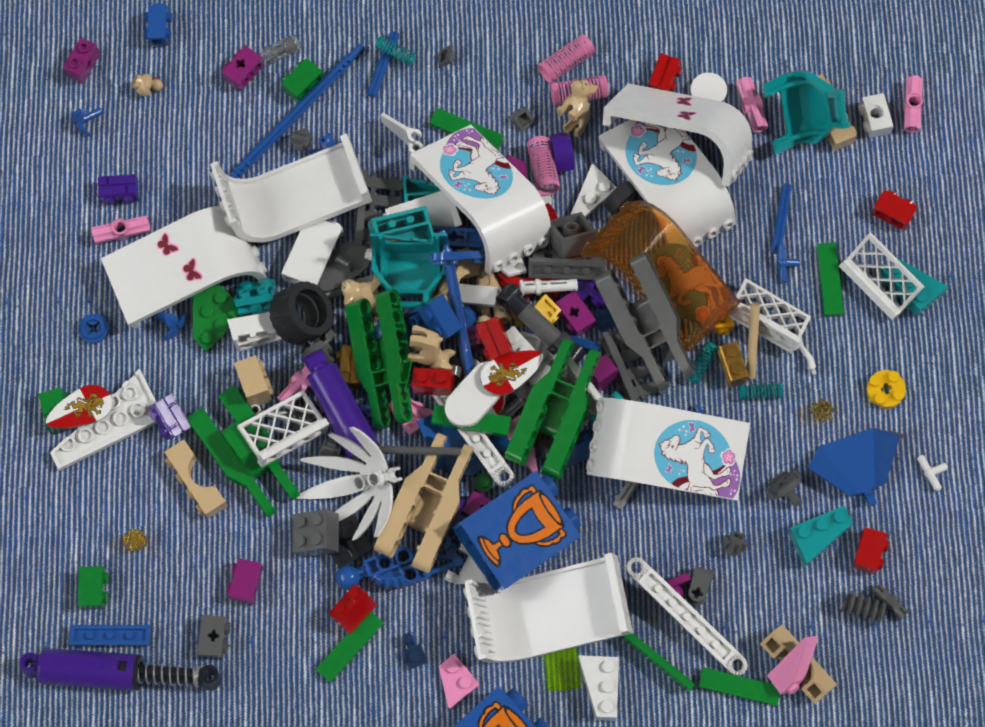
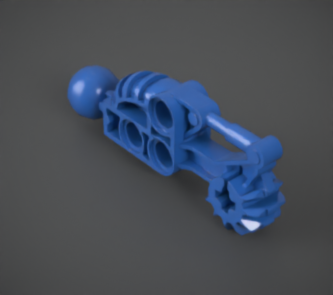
M449 530L443 542L444 549L440 548L436 559L449 562L431 569L429 573L410 566L417 550L411 551L407 547L397 548L393 558L380 554L364 560V566L355 568L347 565L339 568L336 572L335 580L337 585L344 590H350L354 584L358 585L360 579L368 577L372 583L375 582L378 588L384 587L386 590H389V588L399 589V586H414L417 583L428 580L433 574L445 572L455 567L460 568L463 565V559L458 557L456 553L458 545L453 543L457 538L456 536L450 537L452 531ZM405 553L409 556V559L402 562L398 559V556ZM388 560L391 564L388 568L380 567V562ZM411 571L416 574V577L413 580H408L405 578V574Z

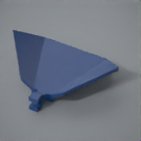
M433 414L417 421L427 447H431L437 433L447 436L444 447H458L462 450L464 444H467L457 429L431 425ZM492 435L488 438L499 454L508 447L510 442L507 437ZM474 452L463 476H475L484 468ZM440 455L435 466L446 473H451L459 455Z
M871 428L818 447L808 469L848 496L863 494L868 507L874 506L877 501L872 491L886 484L900 435Z

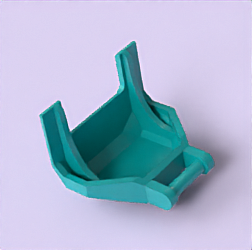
M797 70L785 73L763 84L765 98L777 92L780 93L785 119V134L772 141L774 155H778L797 144L807 143L816 145L834 129L850 127V120L847 119L844 100L846 96L845 89L833 87L810 71Z
M371 233L372 273L386 291L390 289L397 290L400 298L423 297V301H401L402 309H413L428 301L445 277L444 266H434L433 263H430L429 254L440 253L442 245H448V234L433 233V240L429 242H391L385 239V233Z

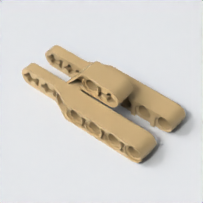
M437 433L431 447H444L447 436ZM464 444L461 455L458 456L448 479L432 473L440 455L426 456L423 464L405 478L392 506L388 522L375 543L374 551L393 558L409 524L410 528L424 533V538L420 546H417L415 558L410 566L425 573L430 572L460 506L459 483L473 454L474 447Z

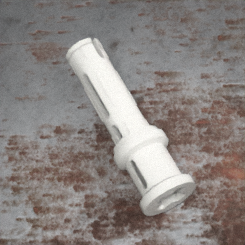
M521 279L519 280V289L522 292V296L525 294L540 296L545 292L577 291L578 283L577 279L541 281V279L523 281Z

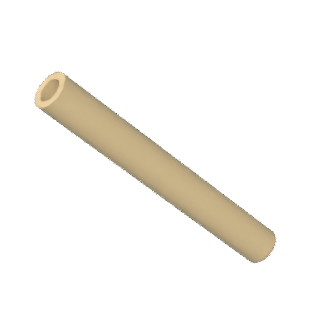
M750 303L746 367L749 379L756 378L759 303Z

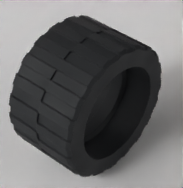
M301 281L273 296L269 307V317L278 336L289 344L301 345L325 334L330 329L333 321V310L328 296L321 288L314 283ZM295 302L304 310L307 325L298 316Z

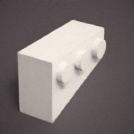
M269 312L227 319L237 352L282 339L272 326Z
M578 655V662L595 719L600 721H616L619 657Z

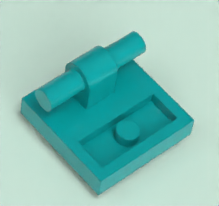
M262 278L256 282L244 281L237 285L234 298L235 306L250 305L238 308L239 315L251 313L255 315L269 311L270 303L263 304V302H269L273 299L276 289L275 278Z

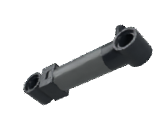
M508 283L496 296L497 303L505 309V312L509 314L512 312L548 346L547 350L552 355L558 352L564 338L574 341L565 331H559L522 296L521 290L516 285ZM574 342L570 357L578 364L586 353L579 344Z

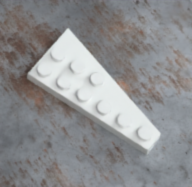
M140 368L132 378L122 384V387L116 393L111 395L112 407L105 418L77 427L70 436H67L50 452L59 471L157 423L150 418V410L148 408L156 400Z

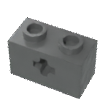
M201 616L197 655L200 658L224 660V654L228 653L226 634H230V622H228L225 616ZM216 633L219 638H215V642H213L210 637H214Z

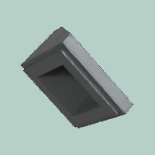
M525 106L520 107L508 116L520 132H523L536 122Z
M668 343L659 347L658 351L663 363L675 360Z

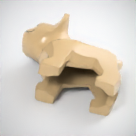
M580 78L572 82L570 88L572 94L566 98L562 106L556 109L557 114L560 116L568 112L570 118L562 126L565 133L570 134L575 129L573 135L578 138L584 132L591 116L588 96L595 93L598 89L597 85H590L587 81Z
M375 275L372 280L365 282L347 279L342 282L341 289L345 306L350 302L366 298L371 304L375 319L378 320L376 295L379 293L377 288L381 283Z
M413 325L412 334L420 335H411L410 351H419V353H408V359L410 358L411 362L430 365L431 369L452 370L449 358L455 354V351L452 349L442 351L440 349V342L443 341V338L438 333Z

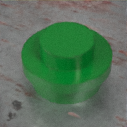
M486 473L478 474L474 479V487L477 491L486 493L492 489L493 479Z

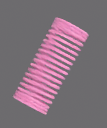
M581 34L578 38L565 45V47L552 54V56L538 64L539 71L547 82L552 83L559 79V77H562L567 71L578 66L580 62L595 54L594 46L588 37Z
M605 75L594 76V78H581L588 83L590 82V85H592V81L593 85H595L596 79L598 89L595 93L588 96L589 100H591V97L594 100V95L597 100V92L599 99L601 97L602 99L608 98V84ZM575 80L550 83L554 106L559 105V103L561 105L562 102L564 103L567 98L566 85L569 96V84L571 87L572 82Z
M537 136L527 142L535 187L539 194L551 195L560 189L551 140L546 136ZM539 141H547V142H548V143H546V142H541V143L534 144V143L539 142ZM539 144H547V145H540V146H537V147L533 148L534 146L539 145ZM553 183H554V185H552V186L541 187L542 185L545 186V185H550V184H553ZM557 184V186L554 187V188H552V189H547V190L539 189V188H550V187H553V186H555V185Z

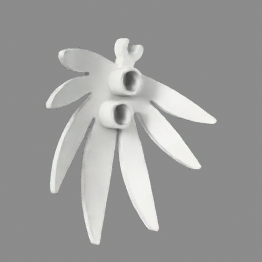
M349 427V429L362 446L341 435L328 434L329 437L366 462V464L337 456L301 458L302 462L336 470L359 472L360 474L344 476L321 483L300 493V496L296 499L334 498L364 491L340 507L335 513L339 514V522L359 511L374 496L352 540L358 539L369 528L377 514L378 519L374 538L378 537L385 528L392 510L393 489L391 482L395 483L402 480V477L397 478L395 476V471L400 470V467H393L388 470L386 460L379 447L369 436L356 427Z

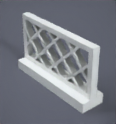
M869 233L850 256L839 265L891 320L901 315L908 304L925 287L872 233ZM869 240L874 244L875 251H867V242ZM857 254H863L864 264H859L854 257ZM868 255H875L876 264H868ZM880 255H885L888 258V265L880 264ZM869 268H876L877 277H872L869 274ZM881 268H889V278H882ZM893 268L901 271L902 278H894ZM882 281H890V291L884 290ZM894 282H902L903 291H895ZM907 282H912L917 289L914 292H907ZM895 295H903L904 303L901 306L896 302Z
M745 278L735 296L736 303L727 316L749 328L750 303H752L750 299L756 298L764 314L759 315L758 334L792 353L799 344L811 316ZM745 286L752 289L754 293L748 294ZM761 297H766L770 303L764 304ZM745 299L747 305L743 304L738 300ZM778 307H783L787 313H780ZM766 308H773L775 314L769 315ZM798 316L799 318L803 319L804 322L797 323L795 317ZM789 317L792 324L786 325L783 318ZM771 319H778L780 325L775 323ZM793 328H794L796 334L792 333V332L789 331L788 329H793Z
M302 390L237 425V428L258 458L257 462L262 468L326 433L329 422L326 418H322L305 391ZM302 397L306 403L305 408L294 406L295 400ZM282 407L290 409L289 417L277 415L278 409ZM292 410L304 412L302 420L291 418ZM306 413L314 415L317 421L313 423L304 421ZM266 416L274 418L273 425L261 424L262 418ZM276 419L288 421L286 429L274 427ZM289 422L300 424V430L296 432L288 430ZM249 425L257 427L256 435L248 434L244 428ZM259 428L271 430L270 437L258 436ZM273 431L284 433V438L280 441L271 439ZM256 440L267 442V448L259 451L255 445Z

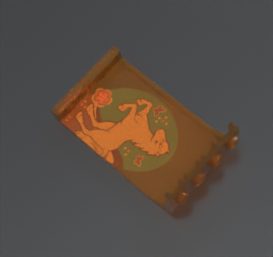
M627 201L621 205V210L617 214L612 215L608 219L609 223L597 230L596 236L583 245L584 249L580 254L584 259L601 257L613 263L627 276L644 298L646 295L642 293L643 288L638 278L634 277L633 274L635 272L628 260L645 251L650 257L680 318V341L685 351L689 352L741 302L668 214L646 201Z

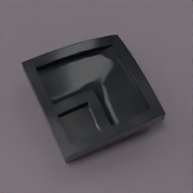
M353 515L339 523V552L330 553L339 568L348 565L373 549L364 533L358 539L352 540L359 527Z

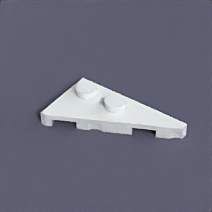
M594 164L590 167L571 214L582 212L587 217L603 204L611 192L617 188Z

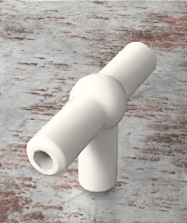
M920 455L917 460L924 470L925 477L929 479L935 491L941 490L942 486L935 475L947 470V464L942 463L931 468L925 456Z

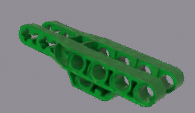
M390 289L376 295V313L379 316V331L382 334V337L379 339L383 369L370 302L363 298L346 305L356 373L368 393L372 422L377 430L389 428L391 425L385 388L388 386L390 388L396 421L399 424H404L413 419L408 389L412 362L410 358L408 359L410 350L401 299L398 291L395 289Z
M566 338L560 344L550 371L532 387L504 456L506 460L524 466L541 428V433L554 439L549 453H546L545 457L547 458L541 473L560 480L589 412L588 387L601 356L600 351L590 349L575 386L561 381L560 379L574 347V342Z
M233 385L218 395V397L225 405L229 414L235 419L234 423L219 431L202 407L186 418L227 478L248 489L266 516L270 517L276 511L254 480L270 470L292 501L299 497L300 493L279 465V458L262 468L257 462L258 458L237 428V425L256 415ZM249 425L244 428L248 434L256 435L257 427ZM259 428L258 436L270 437L266 429ZM256 440L255 445L259 451L267 448L268 443Z

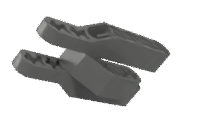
M644 251L628 260L635 272L633 274L634 277L638 278L643 288L642 293L646 295V297L632 303V306L612 269L596 276L594 281L625 344L643 357L656 386L660 391H663L670 387V384L653 351L654 349L668 343L685 378L694 375L695 370L680 341V318L650 257Z

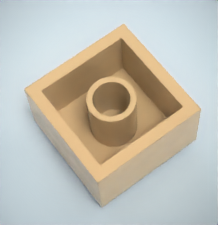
M256 355L235 362L234 365L249 406L251 407L253 404L260 406L271 402V394H274L262 360L258 361Z

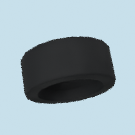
M625 181L611 192L604 202V207L613 216H618L634 202L639 193L629 181Z

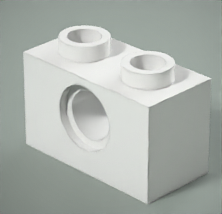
M884 93L862 97L860 105H858V111L860 116L863 115V129L868 133L869 138L891 134L894 126ZM871 114H876L879 118H873Z

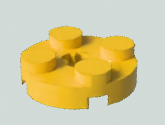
M881 370L874 373L866 387L868 399L882 409L896 407L903 400L906 392L905 382L902 377H900L898 372ZM884 385H887L891 388V390H889V394H885V391L882 392L881 388H883Z

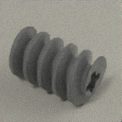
M852 590L850 594H847L840 612L848 608V615L855 611V618L862 614L864 622L870 617V624L877 620L879 626L886 610V603L882 602L878 606L877 599L871 603L870 596L863 600V593L856 597V591Z

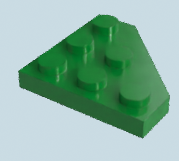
M219 283L193 295L192 339L205 352L230 329L227 319L243 316L238 313V308L242 306L236 307L234 298Z

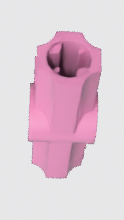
M915 75L906 78L903 130L907 131V133L919 132L921 124L923 78ZM910 102L915 103L917 106L910 105Z
M751 77L741 78L736 81V87L741 98L743 114L747 115L752 133L763 132L768 129V123L763 112L761 96L757 95Z
M147 215L128 220L116 219L113 223L92 227L95 244L117 239L125 241L131 236L151 232ZM119 228H125L123 232H117Z
M307 366L302 370H298L291 377L289 385L277 397L280 402L302 390L306 394L311 390L306 379L310 374Z

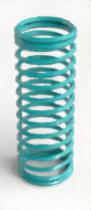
M382 35L379 36L375 43L376 49H381V52L384 51V53L387 52V55L390 53V56L393 54V58L396 56L395 59L399 57L398 61H404V64L407 62V66H411L416 58V53L410 52V50L407 51L404 47L399 46V44L396 45L393 41L390 42V40Z
M708 341L704 343L702 350L698 354L699 356H697L693 364L696 373L687 378L690 382L699 384L700 380H702V374H705L704 372L708 369L707 366L711 363L710 360H713L712 357L718 351V347Z
M767 383L766 385L752 384V386L749 384L748 386L745 385V387L744 385H739V396L741 400H746L747 387L748 399H750V387L751 399H753L754 387V397L756 399L757 386L758 399H760V387L761 398L763 399L764 386L765 398H767L766 387H768V398H770L771 386V394L773 398L774 385L775 398H777V386L779 398L783 397V385L782 383H776V385L774 383H770L769 385Z

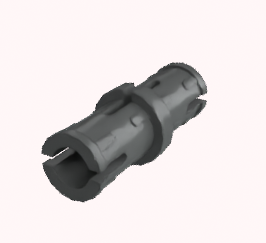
M880 583L872 590L871 593L881 602H885L886 608L892 611L899 620L909 612L896 600L897 597L895 595L892 596Z

